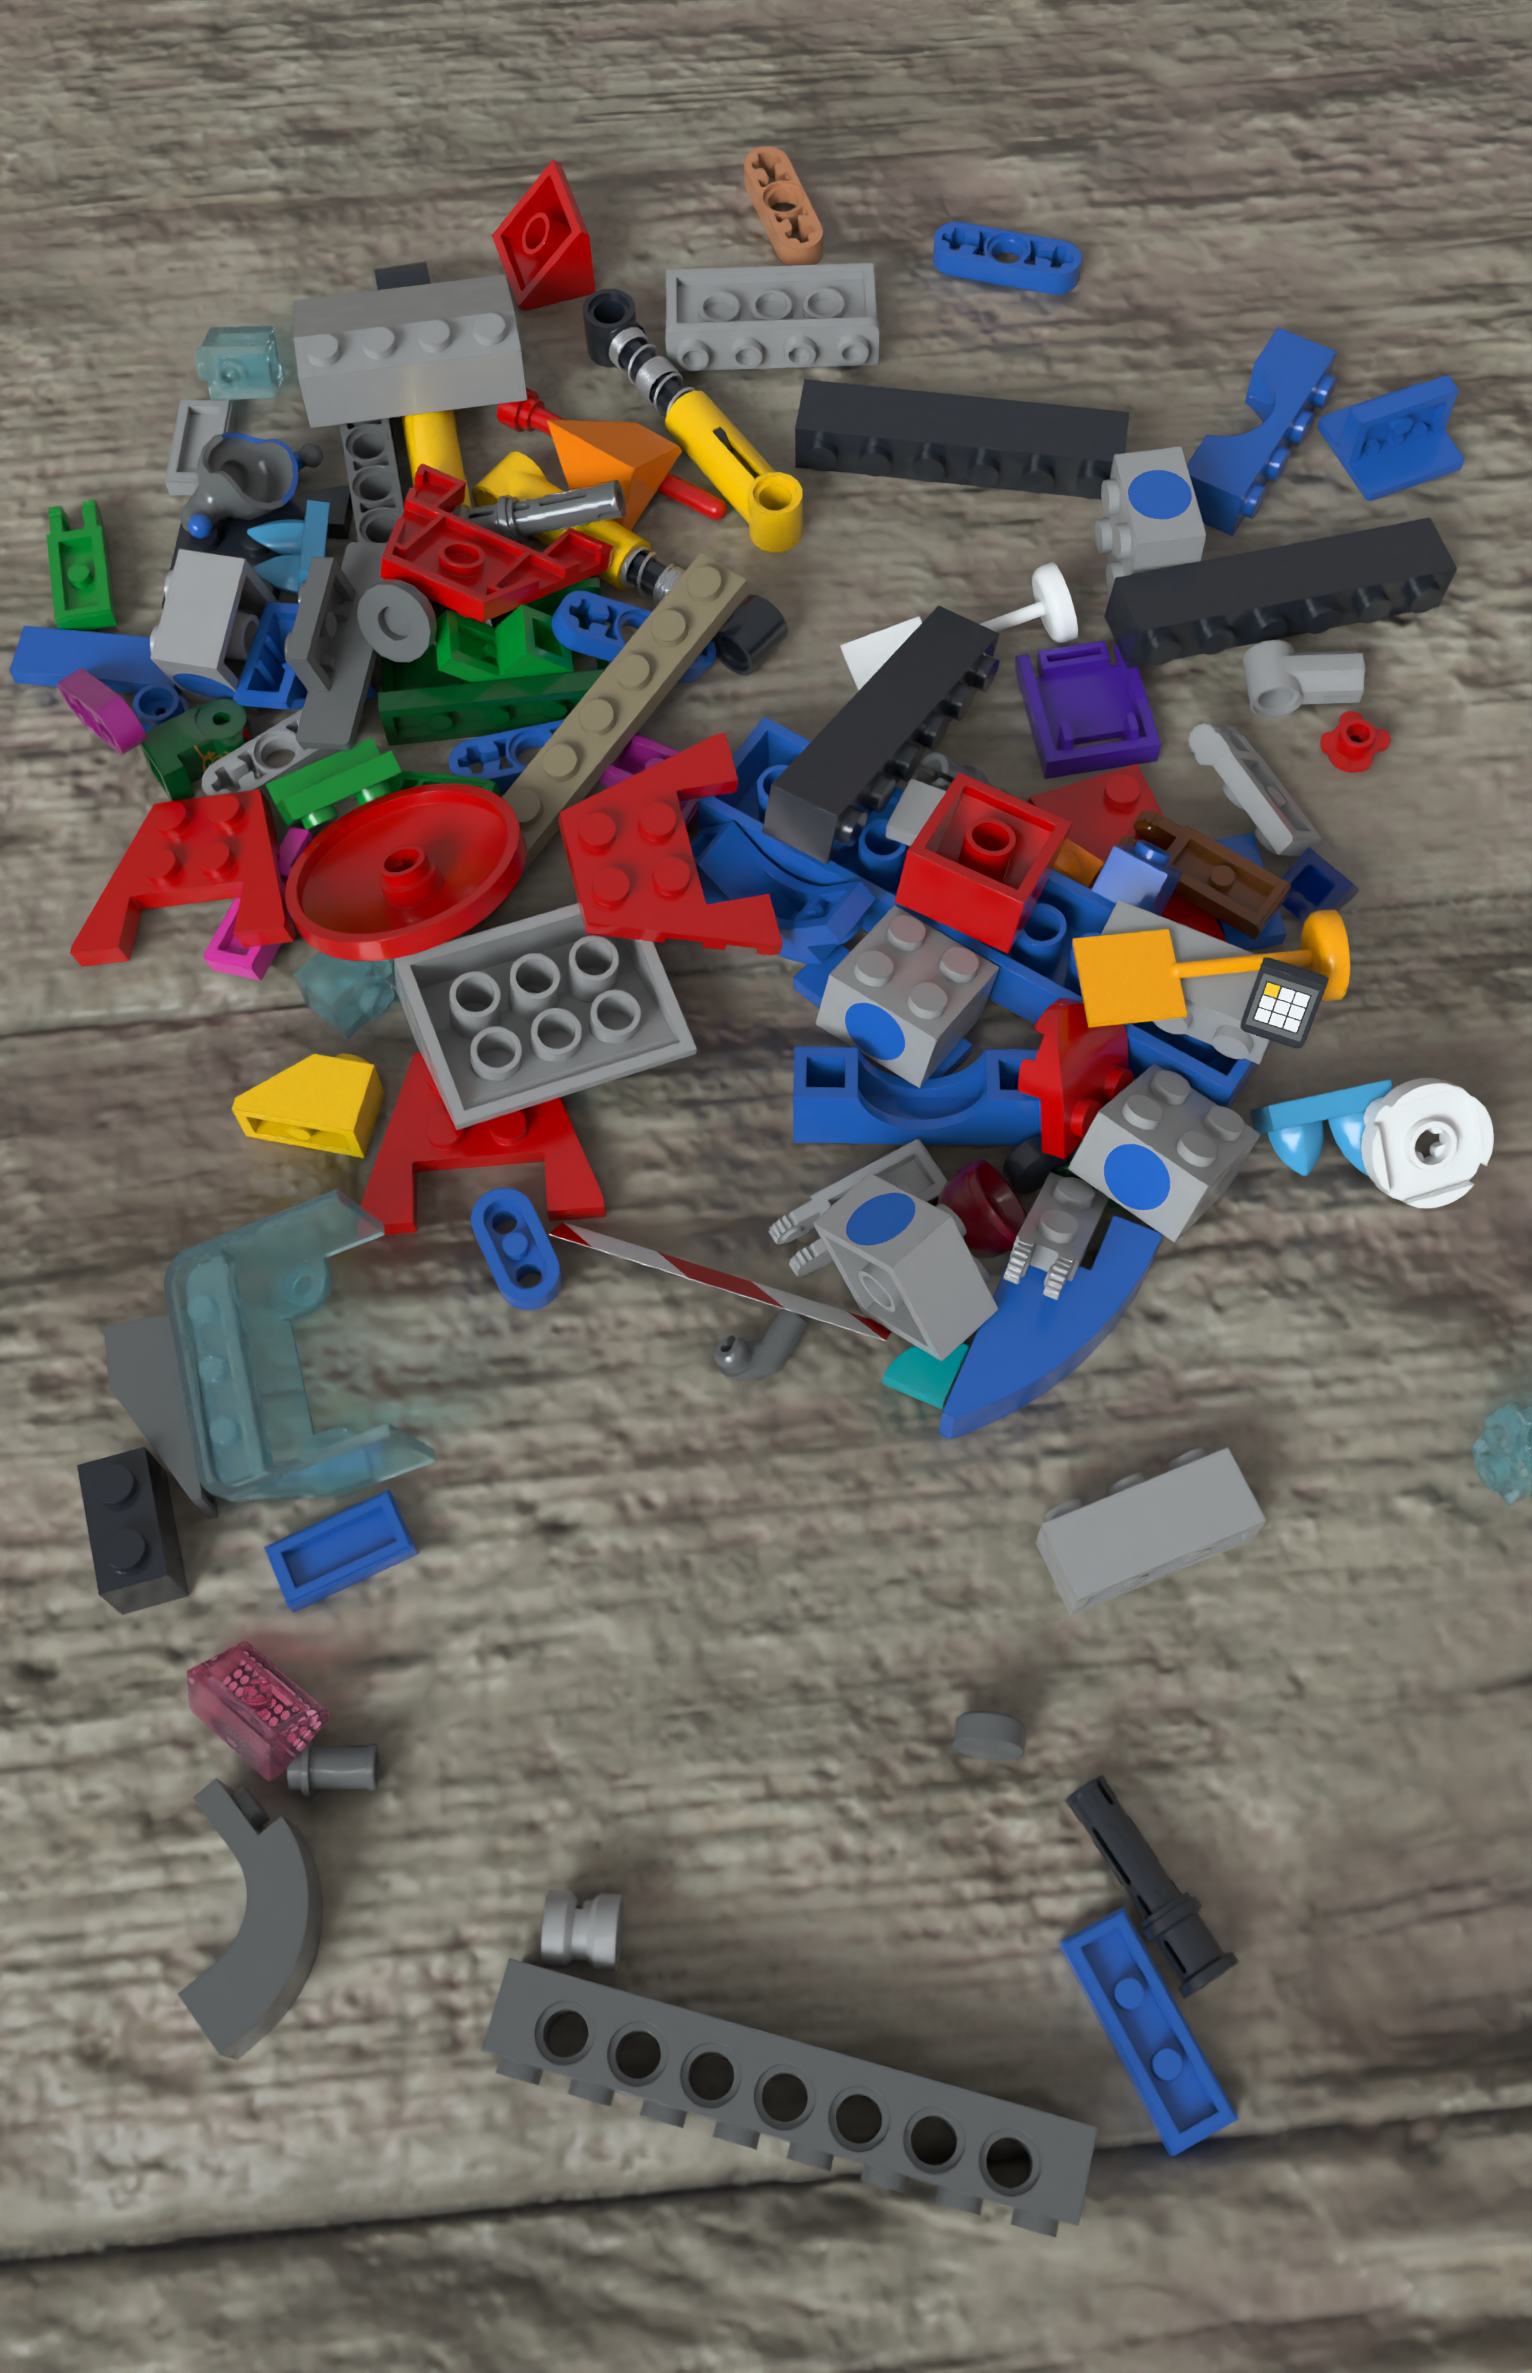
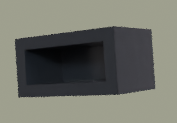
M145 1447L77 1465L98 1594L122 1615L188 1597L189 1592L166 1470Z

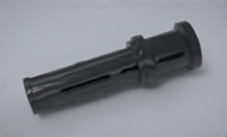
M1104 1775L1089 1781L1065 1800L1143 1917L1144 1921L1140 1924L1144 1930L1141 1933L1147 1943L1156 1942L1182 1981L1178 1990L1184 1999L1190 1997L1239 1963L1233 1952L1224 1953L1198 1914L1202 1905L1196 1896L1191 1897L1189 1892L1182 1894L1174 1881L1170 1879L1131 1817L1128 1816L1117 1800V1796L1107 1783Z

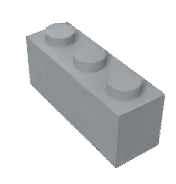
M1119 899L1100 935L1169 929L1176 963L1256 955ZM1259 971L1181 978L1180 982L1187 1010L1186 1018L1153 1021L1156 1026L1166 1032L1189 1035L1213 1045L1218 1052L1234 1059L1245 1058L1259 1065L1271 1041L1244 1032L1240 1028V1023Z
M1228 1447L1210 1455H1207L1204 1448L1192 1450L1171 1461L1168 1464L1169 1472L1146 1480L1142 1473L1126 1477L1107 1489L1108 1497L1086 1506L1082 1499L1071 1500L1055 1507L1045 1515L1047 1522L1041 1524L1035 1543L1070 1617L1255 1539L1265 1524L1266 1519Z

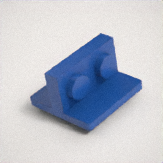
M1449 375L1425 383H1416L1320 417L1317 426L1367 501H1373L1459 471L1465 460L1445 431L1459 389Z

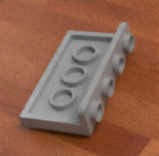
M874 263L666 270V353L668 361L677 371L878 365L880 332L876 309Z

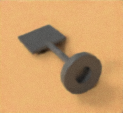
M395 579L383 580L367 589L359 600L357 617L360 630L368 644L381 656L394 662H411L424 655L435 641L437 621L435 611L431 606L433 600L428 599L419 589L407 582Z

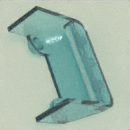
M337 1189L189 1247L174 1257L166 1270L164 1290L198 1477L202 1486L209 1493L227 1501L254 1502L339 1497L437 1461L434 1448L389 1423L360 1434H355L343 1428H333L316 1435L314 1434L292 1321L313 1313L328 1298L332 1287L329 1256L385 1235L384 1226L381 1221Z

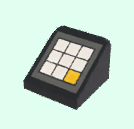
M1264 957L1245 1008L1240 1028L1244 1032L1293 1048H1302L1329 978L1310 970Z

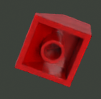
M959 772L907 851L895 902L1005 953H1009L1037 904L1073 822Z

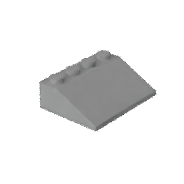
M506 274L294 301V346L298 379L310 428L527 400L522 353Z
M578 903L445 942L413 955L394 959L396 991L415 1042L456 1130L696 1054L697 1051L654 943L652 941L586 934Z

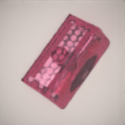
M246 1640L187 1670L188 1698L191 1711L268 1781L279 1776L329 1720V1711Z

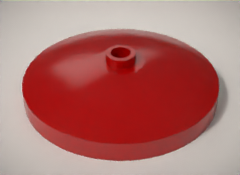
M432 784L400 790L377 798L350 811L330 824L307 845L295 861L286 882L285 902L287 909L302 938L314 949L328 956L350 961H381L413 955L441 945L471 929L491 914L507 898L517 884L525 866L527 857L525 837L514 810L504 799L491 791L463 784Z

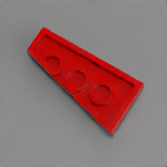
M1138 764L1036 794L1028 799V803L1073 822L1067 839L1104 863L1112 848L1116 846L1122 837L1132 836L1134 839L1145 841L1136 834V830L1133 828L1135 826L1133 823L1142 811L1153 810L1154 813H1159L1163 817ZM1172 893L1161 917L1227 943L1213 915Z

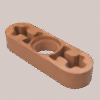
M771 146L753 149L744 159L745 188L779 260L786 266L816 265L823 256V228L787 154L781 149ZM766 173L770 177H775V182L769 184V178ZM778 203H790L795 206L793 210L785 212L775 211L771 207ZM798 230L799 240L792 238V232Z

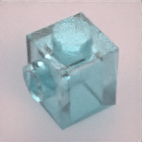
M274 326L210 327L201 347L196 349V367L199 379L207 381L211 400L275 398L282 380V372Z
M318 952L293 974L306 1005L347 1040L370 1019H376L383 1015L391 1006L394 997L398 994L392 971L394 959L350 961Z

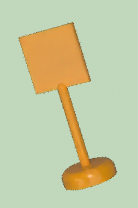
M1332 909L1315 911L1308 916L1302 928L1300 950L1176 963L1169 929L1073 938L1072 940L1088 1028L1186 1018L1187 1010L1180 982L1181 978L1259 971L1264 957L1297 967L1302 966L1303 969L1328 977L1329 980L1321 999L1323 1001L1341 1000L1345 996L1349 984L1350 954L1347 933L1341 916L1336 910Z

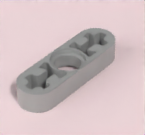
M301 709L210 765L203 774L202 788L206 796L228 794L231 792L226 788H222L231 783L236 788L240 787L237 792L260 789L269 801L272 797L265 784L342 750L302 748L295 739L303 711ZM288 749L295 753L293 760L283 767L276 768L265 764L268 755L276 750ZM256 767L260 779L256 780L253 771L249 772V769Z

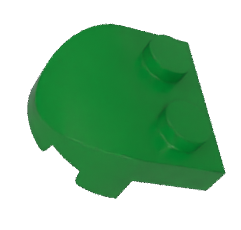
M373 737L355 744L351 750L339 751L265 785L286 828L302 821L307 831L338 817L339 815L334 806L355 797L359 805L362 806L390 794L392 790L388 782L394 780L402 771L392 750L380 754Z

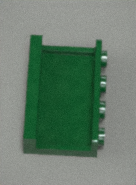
M598 578L584 579L525 604V606L553 617L563 599L571 592L587 591L602 596L600 580ZM516 609L499 615V623L506 619ZM574 613L573 616L579 620V627L587 630L588 627L582 621L583 616ZM434 644L430 646L424 655L411 662H394L381 656L383 692L378 693V708L388 745L395 746L482 737L566 719L609 666V661L571 650L574 670L572 673L471 683L438 670L437 653Z

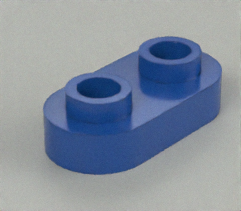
M498 1188L485 1193L477 1200L472 1209L471 1225L502 1297L511 1306L521 1310H536L548 1305L556 1298L561 1289L562 1272L557 1256L531 1201L522 1192L511 1188ZM504 1221H513L517 1224L515 1229L507 1234L495 1231L496 1227ZM534 1273L541 1276L540 1282L533 1287H523L519 1284L520 1280L527 1274Z

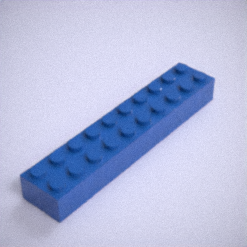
M763 717L732 756L738 778L736 792L698 799L700 831L704 827L734 821L770 862L802 882L815 886H830L862 881L876 898L861 917L864 921L861 929L869 933L890 909L896 905L1000 967L988 999L1033 1024H1036L1043 1012L1058 999L1070 998L1083 1002L1072 940L1073 938L1100 936L1116 903L1052 869L1030 918L1009 953H1005L896 903L895 899L907 851L910 848L908 845L886 837L887 824L904 790L896 786L885 809L880 814L873 811L869 815L856 843L851 847L844 844L828 864L763 833L771 784L811 742L778 723ZM1153 1021L1123 1024L1128 1036V1069L1132 1071L1133 1079H1137L1155 1063L1164 1070L1181 1075L1187 1080L1191 1088L1218 1106L1231 1109L1259 1065L1245 1058L1234 1059L1218 1052L1213 1045L1189 1035L1166 1032L1156 1026ZM1270 1041L1265 1054L1267 1053V1051L1269 1050L1270 1046L1274 1041Z

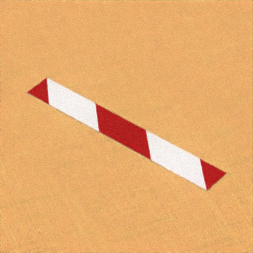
M565 1222L548 1234L883 1341H887L892 1332L870 1318Z

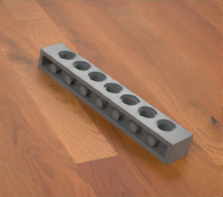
M509 1958L481 2050L491 2056L500 2058L496 2070L497 2074L538 2086L543 2071L572 2079L568 2090L569 2095L609 2107L612 2105L615 2092L644 2100L640 2116L684 2128L687 2113L716 2121L713 2137L756 2150L760 2135L790 2143L786 2159L831 2171L834 2156L863 2164L861 2181L901 2193L906 2192L908 2178L938 2186L936 2203L976 2215H981L983 2200L1013 2208L1011 2225L1056 2238L1059 2222L1071 2226H1079L1098 2127ZM568 2014L580 2015L585 2019L588 2026V2039L584 2048L572 2057H558L550 2045V2032L554 2023L559 2018ZM636 2035H650L658 2041L660 2046L661 2058L659 2065L651 2075L645 2078H630L621 2067L620 2055L622 2048L630 2038ZM709 2055H719L726 2058L732 2064L734 2070V2081L731 2089L725 2096L717 2100H705L697 2096L691 2082L695 2065L702 2058ZM780 2076H791L798 2079L804 2085L808 2095L804 2112L797 2119L789 2122L773 2119L766 2112L763 2104V2096L767 2085L773 2079ZM851 2097L867 2098L874 2103L879 2111L880 2128L876 2137L869 2142L862 2144L850 2142L842 2136L837 2127L836 2114L838 2108L845 2100ZM924 2118H937L943 2121L952 2132L954 2139L953 2151L948 2160L941 2165L932 2166L923 2163L912 2149L911 2134L913 2128L918 2121ZM999 2139H1009L1016 2142L1024 2150L1027 2157L1028 2167L1026 2175L1018 2185L1012 2188L1003 2187L996 2183L987 2169L986 2159L988 2151L992 2144Z

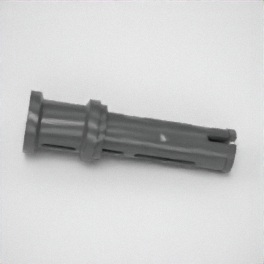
M613 480L597 484L596 486L573 489L534 499L520 501L517 497L505 495L498 499V503L470 509L468 505H458L454 508L453 515L522 544L526 542L528 536L567 529L602 520L624 518L626 516V501L622 486H619V481Z

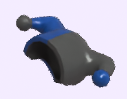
M235 432L215 435L201 451L197 463L199 484L179 517L184 530L192 536L202 539L210 535L212 528L216 524L227 518L251 520L283 507L294 496L298 484V472L305 466L316 468L322 462L323 452L318 445L307 443L300 451L293 452L288 445L277 439L263 440Z

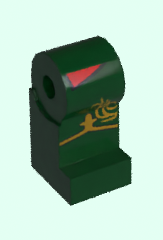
M216 699L199 707L196 706L145 731L148 740L140 744L149 769L170 801H177L195 797L191 784L201 779L210 765L254 739L243 706L237 705L231 699Z

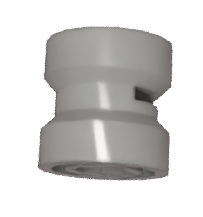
M549 1890L542 1925V1965L566 1968L572 1961H588L595 1970L617 1971L623 1934V1895L600 1893L593 1900H585L584 1905H580L578 1898L572 1891Z

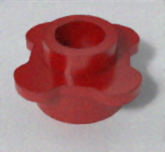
M1354 711L1341 714L1338 721L1339 725L1332 732L1324 733L1320 739V748L1324 753L1328 754L1331 763L1336 768L1349 773L1367 771L1371 767L1375 754L1378 751L1387 750L1391 742L1390 735L1386 730L1375 729L1371 723L1363 720L1361 714Z

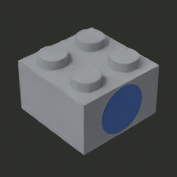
M1182 446L1115 454L1110 480H1103L1101 487L1104 516L1103 519H1097L1095 523V541L1098 553H1106L1108 559L1106 584L1109 596L1111 595L1116 577L1200 562L1207 536Z
M179 549L174 569L169 571L165 580L164 594L166 600L160 623L156 624L151 632L150 659L194 704L203 705L216 699L234 700L233 698L266 602H278V600L246 559ZM243 706L245 712L258 713L259 707Z
M894 905L829 974L815 1024L848 1045L858 1047L861 1053L920 1088L981 1018L1000 967Z
M1154 1063L1098 1111L1068 1169L1175 1243L1228 1190L1261 1134L1245 1124L1243 1119L1233 1110L1218 1106L1191 1088L1187 1080L1181 1075L1164 1070Z
M869 1173L813 1222L862 1313L940 1361H943L999 1310L986 1285L990 1281L987 1270L970 1253L963 1239L967 1232L961 1219L944 1204H938L935 1207L920 1199L903 1183H898L895 1186Z

